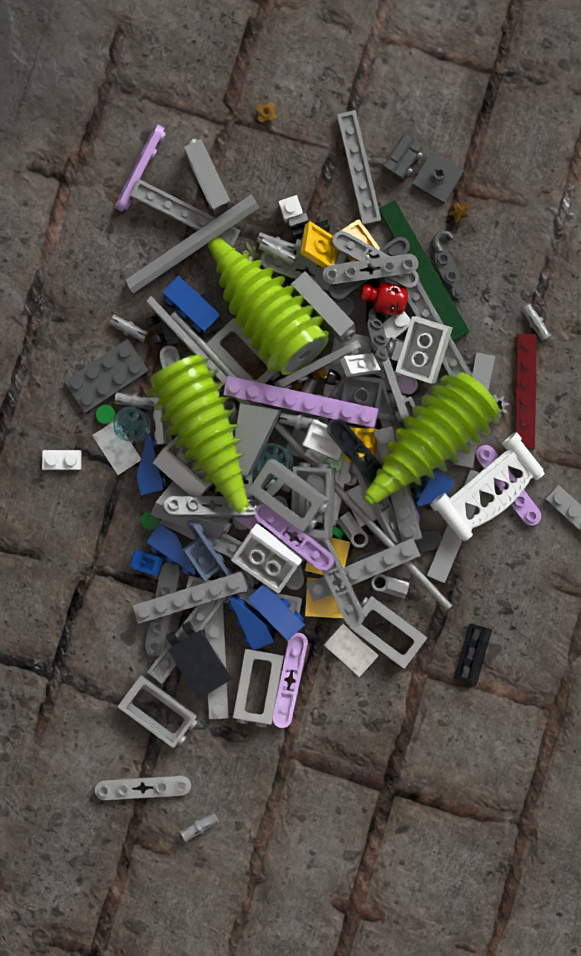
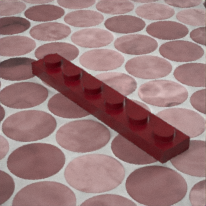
M517 334L515 432L521 436V442L527 449H535L537 334Z

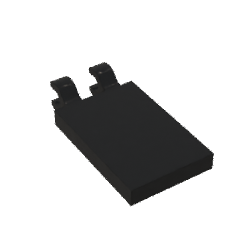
M211 292L200 295L217 311ZM174 305L172 307H162L169 316L178 311ZM158 315L145 318L148 327L160 323L162 325L164 333L151 336L154 345L167 341L168 346H172L182 342ZM188 318L184 320L198 336L223 328L219 319L205 334L202 331L198 333L191 326L192 322Z
M188 621L182 626L185 633L189 636L188 638L180 642L173 631L165 637L172 646L168 649V652L197 698L200 699L230 681L232 677L203 631L199 630L196 632L191 622Z

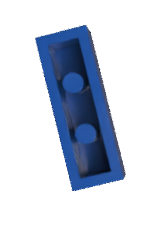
M177 276L163 291L165 296L163 300L171 307L174 305L178 309L177 313L184 320L188 318L192 322L191 326L198 333L202 331L205 334L220 319V314L180 276Z
M263 584L248 598V601L289 641L304 626L302 622L305 619L297 611L293 613L289 609L291 605L284 597L280 600L275 595L277 592Z

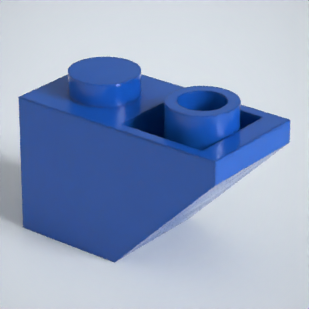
M434 470V479L425 477L423 483L426 485L423 491L419 489L415 500H417L416 506L429 504L443 493L448 495L455 480Z

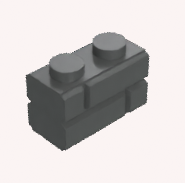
M404 134L384 164L383 170L400 181L404 177L408 179L413 171L411 166L415 161L418 163L424 154L421 152L423 146Z

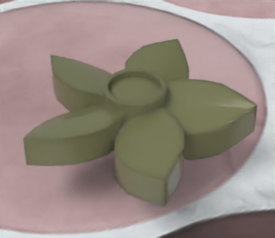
M244 242L245 250L240 254H249L248 260L251 262L259 260L260 256L256 252L258 245L250 247L247 242Z

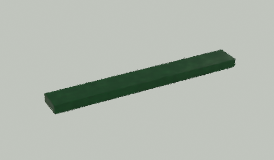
M396 200L379 208V212L394 239L404 237L408 240L410 248L407 254H412L418 259V267L415 271L419 275V281L443 324L453 328L450 335L452 340L455 341L470 332Z

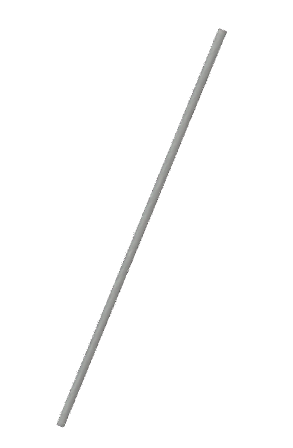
M176 311L171 314L170 317L226 377L238 378ZM250 401L253 405L265 407L262 403ZM277 420L274 428L307 463H311V467H318L316 462L304 455L306 449ZM335 481L336 494L387 548L395 546L387 535ZM410 560L402 563L446 611L452 606Z

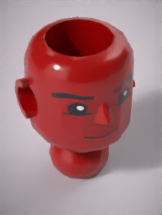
M387 282L380 283L377 288H373L370 284H363L360 299L364 302L373 301L375 311L400 316L403 314L407 304L408 290L402 286Z

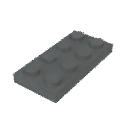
M127 339L64 382L83 411L87 413L116 394V392H119L148 373L149 370Z

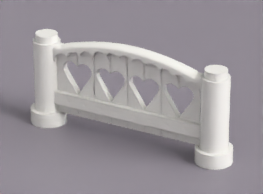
M517 432L502 442L506 451L452 497L449 498L446 493H443L430 503L433 510L441 514L456 535L463 541L468 540L473 535L471 532L473 528L490 521L507 509L522 493L530 479L538 480L544 475L543 468L521 442L522 438ZM508 466L522 471V476L516 478L514 483H511L509 480ZM494 478L508 484V488L502 490L500 495L495 493ZM479 490L492 494L494 500L488 502L486 507L481 506ZM465 503L479 508V513L474 514L471 520L466 517Z

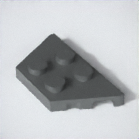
M344 374L328 396V398L377 408L379 409L377 418L395 421L396 416L384 379L368 376L347 377Z

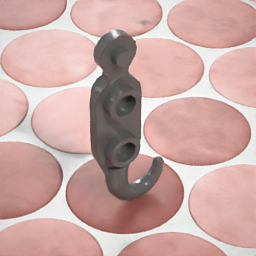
M439 231L434 235L432 241L435 264L443 281L452 287V296L456 299H461L465 295V289L458 283L460 279L459 271L450 253L439 242L442 236H448L451 240L454 237L448 231Z
M373 307L369 310L366 328L370 344L376 350L375 357L383 362L389 357L388 352L384 349L387 345V339L383 324L376 317L378 311H375ZM382 313L387 319L390 318L389 314Z

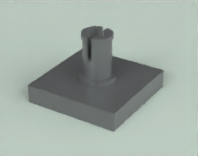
M431 151L412 185L445 204L464 170Z

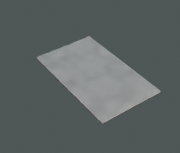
M117 420L92 435L117 475L141 461V457Z
M344 624L324 644L359 677L378 657L369 646Z

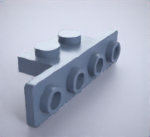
M187 522L186 524L196 539L184 547L182 552L200 578L205 581L217 571L223 577L234 574L231 569L226 568L223 564L225 562L224 558L213 549L215 547L213 542L204 536L202 526L199 523Z

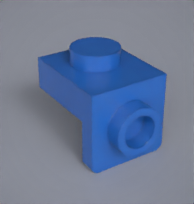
M136 549L131 557L130 568L158 577L163 558Z

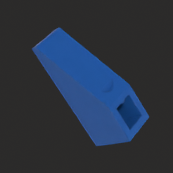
M147 434L136 476L141 496L165 491L164 486H167L165 475H161L160 469L153 463L157 458L155 449H158L155 437L152 438L151 434Z
M159 523L147 541L150 544L148 548L156 554L162 552L166 555L164 559L172 565L175 562L181 565L180 570L190 576L191 573L196 575V570L182 552L183 546L178 536Z
M237 594L230 596L228 603L230 609L236 612V621L239 628L244 630L246 644L250 645L252 650L273 643L275 634L269 621Z

